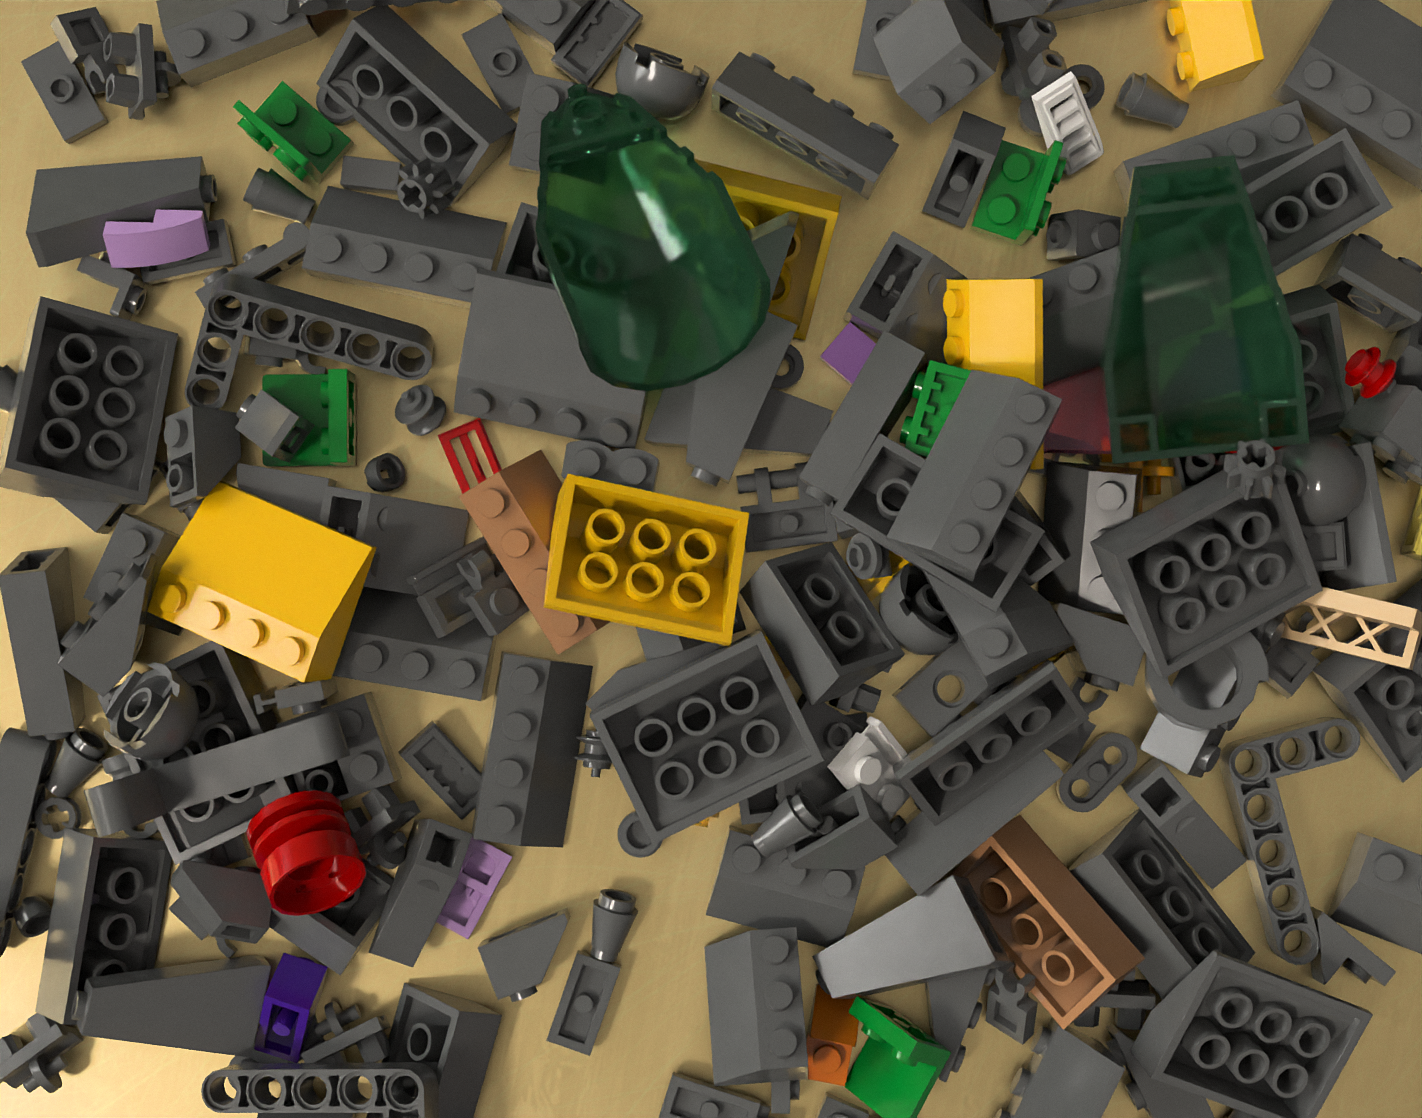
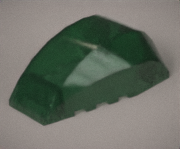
M1234 155L1133 167L1100 359L1103 400L1113 464L1237 451L1238 441L1241 440L1246 443L1253 440L1260 441L1262 438L1271 447L1309 443L1301 344L1296 330L1293 328L1286 308L1285 298L1281 287L1278 285L1270 262L1271 258L1259 231L1255 213Z

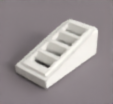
M1071 71L1031 96L1047 150L1054 140L1064 143L1060 156L1067 158L1063 171L1065 174L1071 175L1103 155L1104 149L1100 135L1076 76ZM1068 98L1066 102L1050 111V108L1054 107L1064 99Z

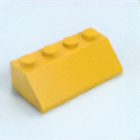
M1169 0L1171 8L1167 9L1168 28L1172 36L1177 35L1181 50L1180 53H1177V68L1180 78L1187 80L1190 92L1243 81L1264 60L1251 0Z
M946 279L947 291L943 297V309L947 316V338L944 342L943 351L947 364L967 370H977L1019 378L1043 390V279ZM1044 442L1030 469H1044Z

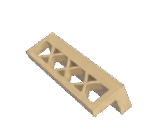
M1322 587L1323 591L1285 611L1288 614L1301 605L1311 607L1320 623L1302 633L1294 631L1285 616L1282 620L1285 623V629L1281 638L1413 670L1422 637V612L1418 609ZM1321 610L1333 612L1335 614L1331 615L1328 618H1325ZM1346 616L1356 618L1365 632L1364 635L1348 644L1339 642L1330 627ZM1366 620L1381 625L1371 630ZM1392 627L1408 630L1409 635L1403 657L1385 653L1376 637ZM1324 630L1329 639L1314 635ZM1370 641L1375 650L1359 646Z

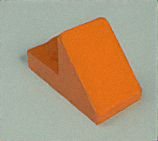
M816 984L806 1035L808 1079L845 1086L852 1047H856L859 1020L849 1013L856 998H832L831 995L824 992L819 984Z

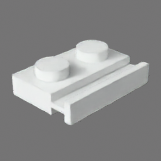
M870 716L866 720L868 723L866 729L862 733L856 732L827 767L847 791L860 784L887 813L890 821L910 797V794L894 775L892 767L908 754L883 722Z

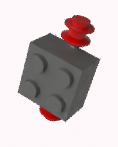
M1371 347L1367 350L1360 349L1350 357L1345 365V371L1347 372L1345 383L1348 386H1355L1361 383L1360 397L1341 422L1339 428L1352 437L1349 441L1351 446L1371 442L1373 456L1375 455L1385 463L1382 469L1387 475L1404 484L1411 480L1422 485V391L1416 386L1396 384V380H1394L1397 367L1396 362L1392 359L1380 362L1381 350L1378 347Z

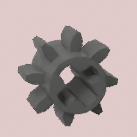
M424 157L416 163L411 162L398 171L404 180L394 188L405 210L407 209L415 213L419 212L420 218L424 219L433 212L438 214L451 205L445 195L455 189V187L452 185L451 177L444 166L430 163L429 158Z
M1262 438L1260 441L1253 440L1246 443L1242 440L1238 441L1237 455H1225L1224 471L1228 473L1226 487L1228 489L1236 488L1247 501L1250 498H1260L1263 496L1268 499L1271 498L1273 484L1282 485L1285 482L1286 468L1281 466L1283 458L1282 449L1274 451L1265 442V439Z

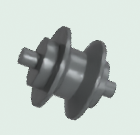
M417 385L402 393L395 408L396 419L401 424L407 425L409 432L416 436L426 435L438 428L446 413L445 402L440 397L434 396L433 390L427 385Z
M586 729V735H577L576 738L585 743L584 753L574 756V759L582 760L583 767L592 768L591 777H600L601 769H610L612 761L597 730Z

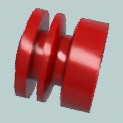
M317 790L295 792L271 802L250 820L246 835L257 867L261 869L260 875L271 906L281 914L301 916L335 907L351 897L362 885L366 876L364 862L355 839L351 837L349 823L344 815L340 800L331 793Z

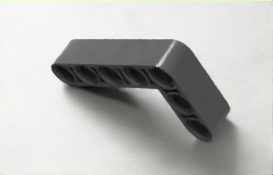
M226 274L214 282L206 304L185 386V398L190 406L218 410L224 405L243 335L405 380H417L428 374L432 366L433 340L431 334L426 329L415 324L241 275ZM231 295L240 301L241 306L228 308L220 302L219 297ZM277 308L282 310L287 315V318L276 321L269 318L265 311ZM316 321H324L330 324L333 330L328 333H319L311 327V324ZM361 334H370L379 342L375 345L365 346L359 343L356 337ZM214 337L222 338L227 341L230 347L227 349H217L208 340ZM409 346L416 347L424 354L417 358H408L401 353V350ZM209 379L214 381L219 388L207 390L202 388L198 381Z
M333 710L84 790V794L99 838L137 826L170 812L350 756V752L337 711Z
M1321 717L1228 743L1221 750L1219 756V767L1243 855L1247 858L1246 866L1267 943L1273 953L1294 965H1305L1311 962L1318 954L1320 942L1276 778L1352 757L1359 748L1360 733L1354 724L1341 718ZM1336 726L1342 733V741L1337 749L1330 751L1325 744V734L1329 728ZM1293 738L1298 745V752L1292 761L1286 763L1280 756V747L1286 739ZM1249 750L1254 758L1253 767L1248 773L1240 774L1235 767L1236 757L1240 752ZM1261 795L1266 802L1265 811L1260 817L1252 819L1247 812L1248 802L1252 797ZM1274 840L1278 846L1277 856L1273 861L1263 863L1260 858V848L1264 842ZM1281 885H1287L1290 890L1289 901L1284 906L1275 908L1272 903L1273 891ZM1293 930H1300L1302 934L1301 946L1293 952H1286L1284 948L1285 937Z
M12 727L6 730L0 742V956L3 954L10 937L14 921V911L18 906L37 831L35 813L38 806L45 800L47 788L44 782L51 773L57 751V740H48L44 735L29 736L28 731Z
M418 1062L238 1063L210 1073L206 1076L201 1088L202 1100L205 1105L218 1113H383V1118H439L437 1075L431 1067ZM360 1076L368 1079L372 1085L373 1091L370 1099L364 1097L358 1089ZM405 1076H410L418 1084L419 1091L416 1099L411 1098L404 1091L403 1081ZM226 1077L231 1079L236 1086V1096L234 1099L228 1096L225 1091L224 1083ZM271 1077L275 1078L281 1086V1096L279 1099L274 1097L269 1091L268 1084ZM315 1077H319L326 1084L327 1092L324 1099L320 1098L314 1091L313 1081Z

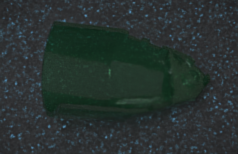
M586 84L571 86L567 90L568 98L556 112L549 111L541 121L540 179L537 189L538 216L535 233L538 248L586 364L591 373L614 387L646 392L683 386L719 370L746 349L765 322L771 296L770 279L722 179L713 171L707 173L694 161V153L686 146L680 148L667 136V129L631 96L616 93L613 98L587 92Z

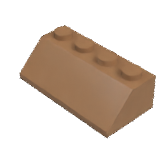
M539 450L495 473L460 495L459 498L554 650L559 655L610 623V621L543 608L551 532L558 493L563 484L542 450Z
M1021 815L1007 822L983 842L950 875L969 879L1010 961L1014 963L1013 971L1020 979L1028 972L1036 977L1035 986L1030 991L1063 1030L1118 985L1145 959Z

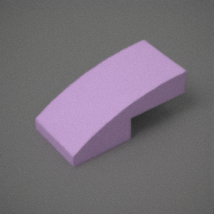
M156 209L153 223L106 221L103 231V238L112 268H133L166 264L209 251L210 247L203 211Z
M472 836L458 879L436 922L469 939L512 856L482 840L473 839Z

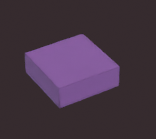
M849 322L821 354L820 359L852 385L876 343Z

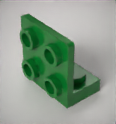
M284 81L277 86L255 113L240 100L233 106L242 117L237 124L265 151L268 152L274 146L276 150L273 155L300 181L309 176L319 185L354 145L348 136Z
M1002 140L997 156L989 171L970 229L1020 246L1031 235L1036 237L1039 230L1044 228L1052 206V202L1045 200L1047 193L1051 194L1054 186L1059 184L1067 162V158L1060 156L1064 143L1054 140L1046 153L1043 154Z
M930 360L927 372L919 371L913 389V398L918 399L913 417L906 416L900 434V443L905 444L906 449L923 459L928 457L971 370Z
M328 369V374H267L263 376L262 390L315 424L290 462L273 457L262 449V461L265 466H356L354 373L348 369Z
M857 996L849 1013L863 1023L861 1031L869 1037L846 1078L845 1088L882 1118H917L952 1052L891 1006Z

